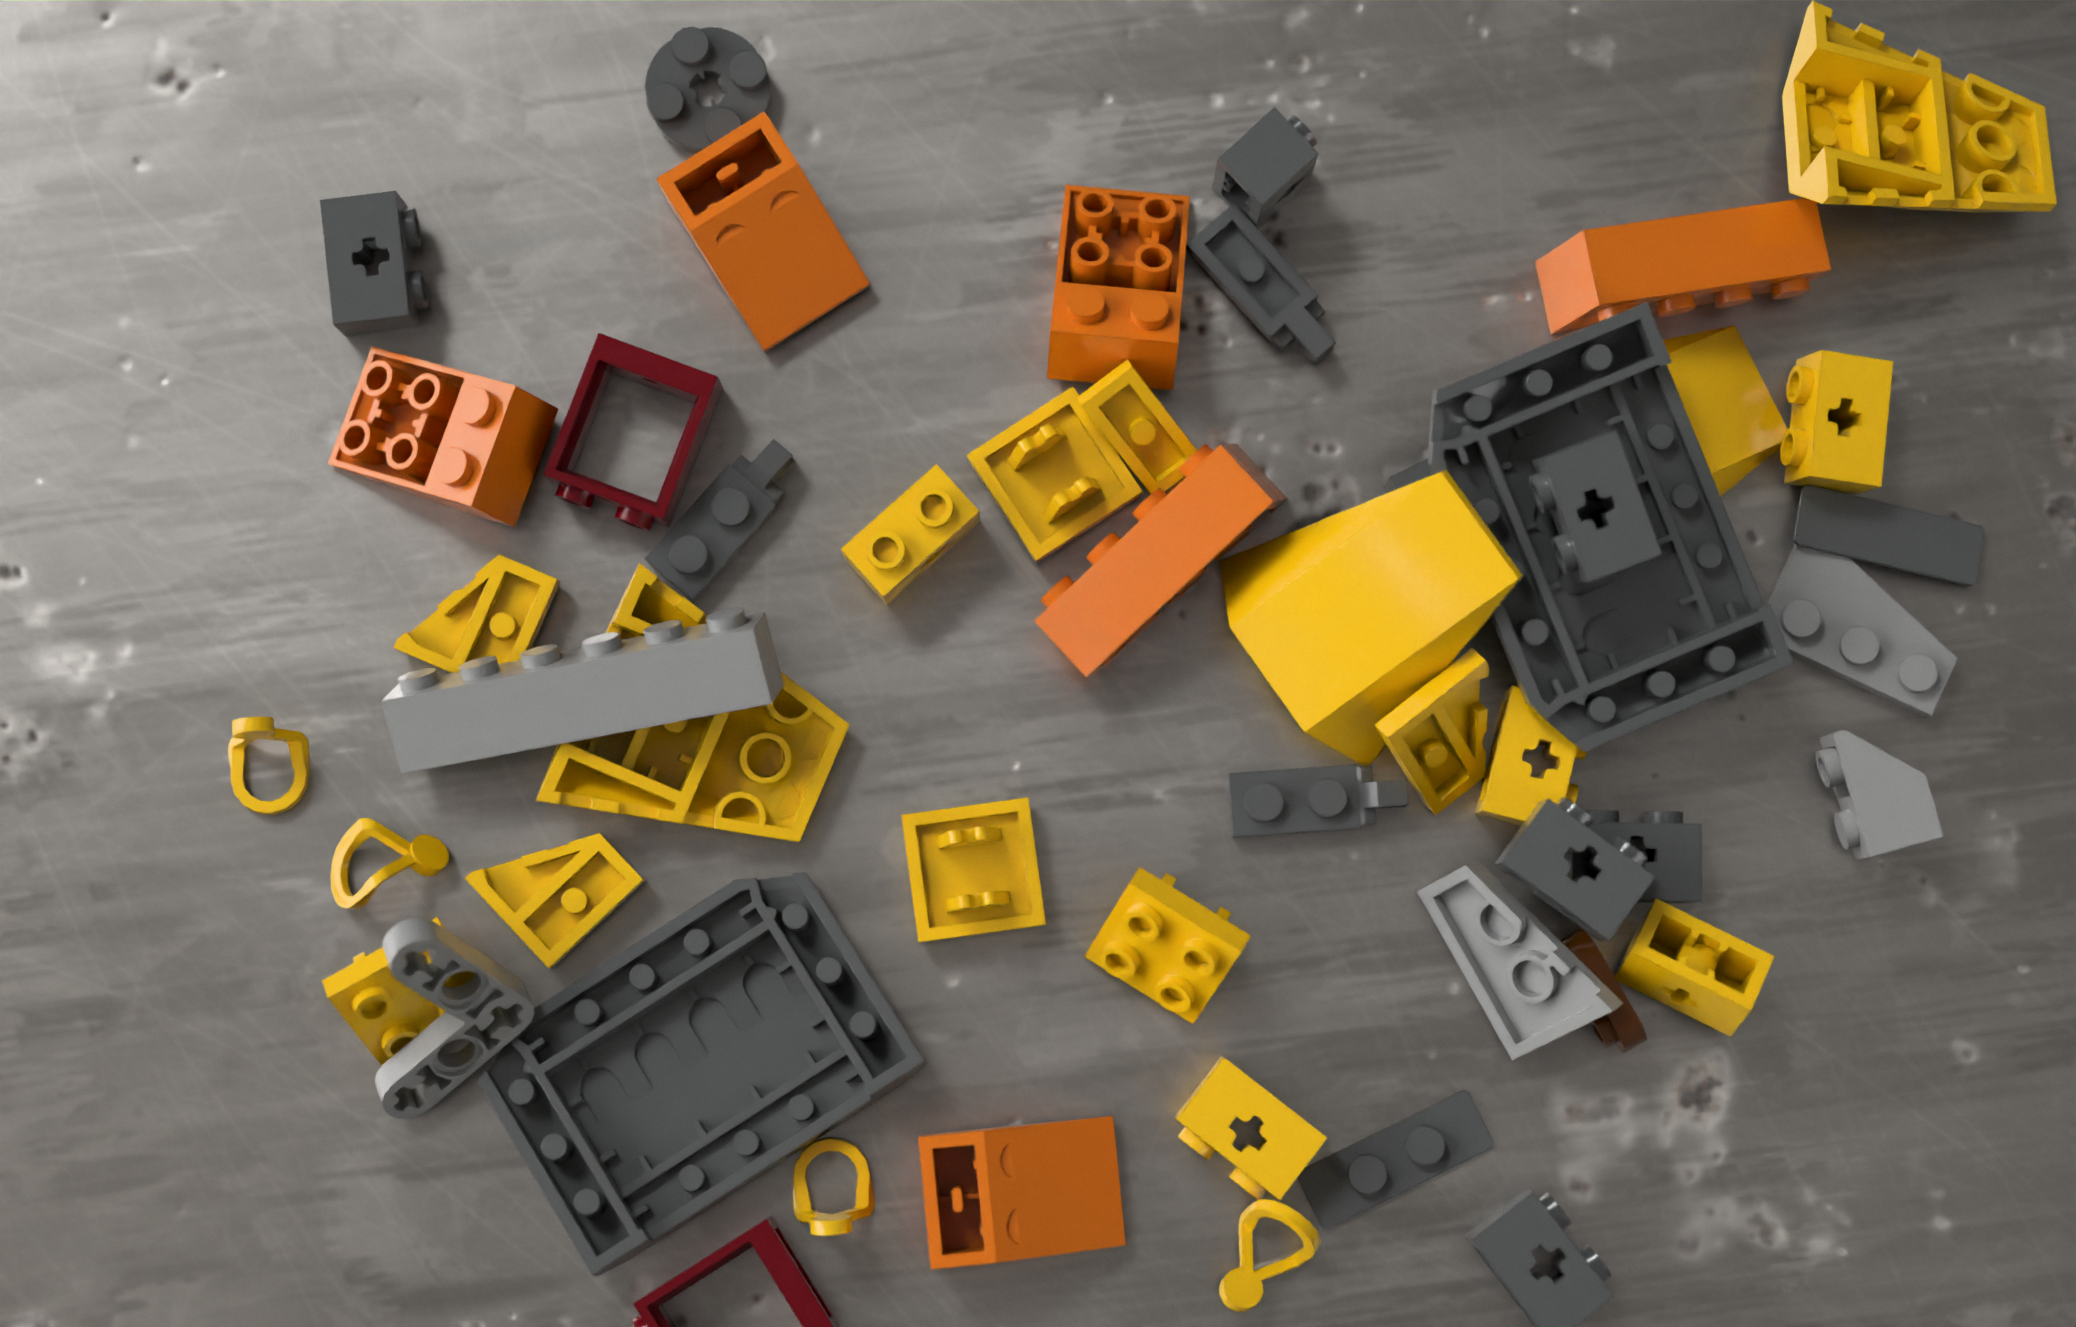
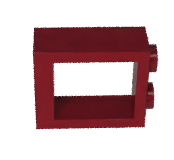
M598 333L543 474L552 485L558 486L555 496L585 509H591L594 500L617 508L614 516L615 519L641 530L650 531L653 522L670 528L723 390L718 376ZM612 373L694 403L656 502L574 472Z
M772 1215L636 1301L633 1305L640 1315L632 1319L634 1327H676L663 1304L753 1247L802 1327H839L840 1325Z

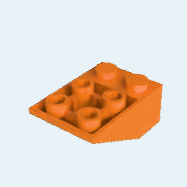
M765 111L656 178L664 197L764 352L871 286L800 165Z
M1065 184L1050 328L1047 379L1097 383L1128 359L1150 388L1173 390L1179 344L1190 196Z
M371 347L328 464L459 511L515 527L558 408L516 385Z
M1113 1116L922 1134L918 1137L931 1269L1000 1263L1126 1246Z

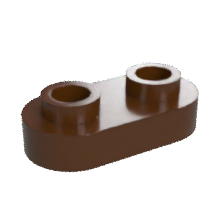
M1580 928L1561 939L1560 941L1624 1003L1614 1011L1589 1023L1602 1045L1608 1048L1615 1044L1621 1052L1626 1053L1647 1041L1646 1032L1598 947L1587 932Z

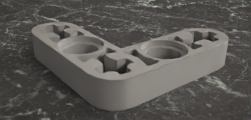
M411 918L401 921L388 931L382 944L392 975L408 988L445 1010L440 1017L399 1050L377 1071L375 1084L383 1109L389 1116L398 1119H410L430 1110L524 1031L532 1022L534 1016L531 998L525 983L518 976L434 921L426 918ZM426 950H428L430 958L432 960L429 964L426 956L421 954ZM462 971L475 973L473 978L464 985L457 987L444 986L445 981L455 973ZM457 1039L469 1040L467 1046L452 1054L439 1053V1050L451 1041Z

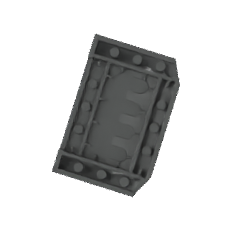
M1648 302L1634 306L1434 390L1432 395L1428 466L1431 474L1433 475L1443 470L1448 471L1523 575L1490 617L1524 700L1528 706L1583 752H1587L1794 664L1770 604L1764 603L1672 379L1667 366L1672 361ZM1617 431L1662 555L1591 582H1576L1573 572L1566 575L1563 573L1555 557L1551 538L1559 534L1551 512L1542 513L1533 497L1529 476L1536 474L1532 460L1597 435ZM1585 495L1586 504L1582 508L1577 509L1578 517L1580 520H1592L1597 526L1595 514L1603 510L1602 501L1600 499H1588Z
M806 872L792 873V876L760 880L755 877L732 881L534 1008L532 1022L526 1029L501 1049L489 1071L484 1070L478 1080V1084L591 1274L599 1276L631 1260L905 1083L927 1063Z

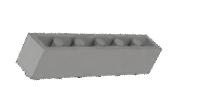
M732 608L707 616V624L683 628L682 621L671 620L645 628L643 630L645 636L621 640L620 633L609 632L582 641L583 648L559 652L557 644H548L522 652L520 654L521 660L498 664L496 656H486L461 664L459 666L460 672L437 676L435 668H425L406 673L398 678L399 684L381 700L401 774L772 704L784 685L766 613L745 616L743 608Z

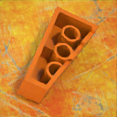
M1806 198L1586 229L1535 262L1550 335L1582 329L1645 302H1648L1653 315L1657 314L1658 317H1667L1694 310L1696 306L1715 303L1716 308L1732 307L1753 300V295L1767 292L1772 293L1773 299L1795 297L1811 290L1810 281L1831 271L1817 202Z
M1208 444L1199 448L1178 469L1185 478L1170 493L1166 495L1161 488L1154 491L1133 511L1132 515L1139 522L1121 539L1115 532L1110 533L1086 556L1092 566L1076 582L1067 575L1041 598L1040 602L1047 609L1034 622L1085 677L1098 673L1161 614L1159 610L1167 602L1172 604L1199 581L1207 571L1205 567L1213 559L1215 561L1219 560L1249 535L1248 532L1253 528L1251 523L1265 510L1272 514L1288 499L1238 444H1220L1214 451Z

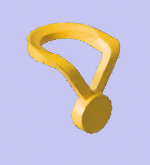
M246 717L232 721L233 738L229 742L228 756L231 770L230 780L234 794L246 808L257 814L277 815L289 811L301 801L308 788L310 773L308 739L302 732L275 728L274 718ZM257 739L283 741L289 746L294 770L293 784L285 795L273 801L256 799L249 793L245 785V747Z
M360 818L342 837L336 847L332 860L330 877L335 902L341 908L360 909L368 903L383 882L409 867L420 875L427 877L435 876L447 865L449 861L448 850L442 841L435 836L421 834L410 843L379 822L370 818ZM369 837L376 838L403 855L376 872L365 882L358 893L355 895L351 893L347 876L349 862L355 849Z
M829 1136L815 1140L802 1150L795 1162L793 1175V1211L795 1217L801 1222L810 1223L811 1235L831 1236L852 1232V1221L870 1216L875 1208L873 1181L867 1157L857 1145L845 1138ZM827 1151L841 1152L848 1156L855 1164L858 1178L856 1205L853 1209L835 1214L812 1210L806 1184V1171L811 1160L818 1154Z
M1260 1199L1248 1206L1241 1213L1239 1219L1240 1267L1231 1270L1221 1280L1219 1295L1222 1302L1235 1312L1251 1310L1262 1298L1263 1281L1293 1270L1307 1263L1314 1256L1321 1243L1319 1233L1314 1226L1299 1212L1274 1200ZM1269 1217L1279 1220L1293 1229L1302 1239L1304 1246L1288 1258L1254 1271L1252 1233L1260 1218Z

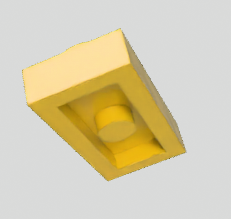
M1128 359L1077 397L1082 408L1150 494L1158 488L1165 492L1184 477L1178 469L1198 449Z

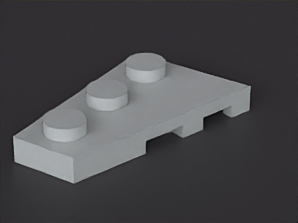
M1794 544L1768 601L1790 654L1925 718L1932 716L1958 658L1852 559Z
M1478 859L1417 891L1512 1061L1614 1011L1624 1004Z

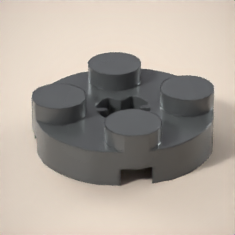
M691 26L679 30L672 40L658 50L650 63L645 79L647 107L663 136L676 147L692 154L700 152L763 111H765L767 116L770 112L772 93L764 60L746 39L726 29L715 27L699 29ZM705 77L718 78L719 88L725 92L723 99L716 104L714 99L711 98V106L709 107L697 104L698 93L692 89L694 84L700 79L706 81Z

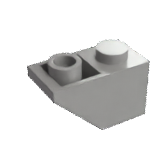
M1847 730L1837 731L1819 738L1822 750L1816 752L1818 771L1824 785L1827 788L1834 787L1840 807V812L1834 814L1837 835L1845 850L1852 848L1855 860L1877 856L1944 837L1926 774Z

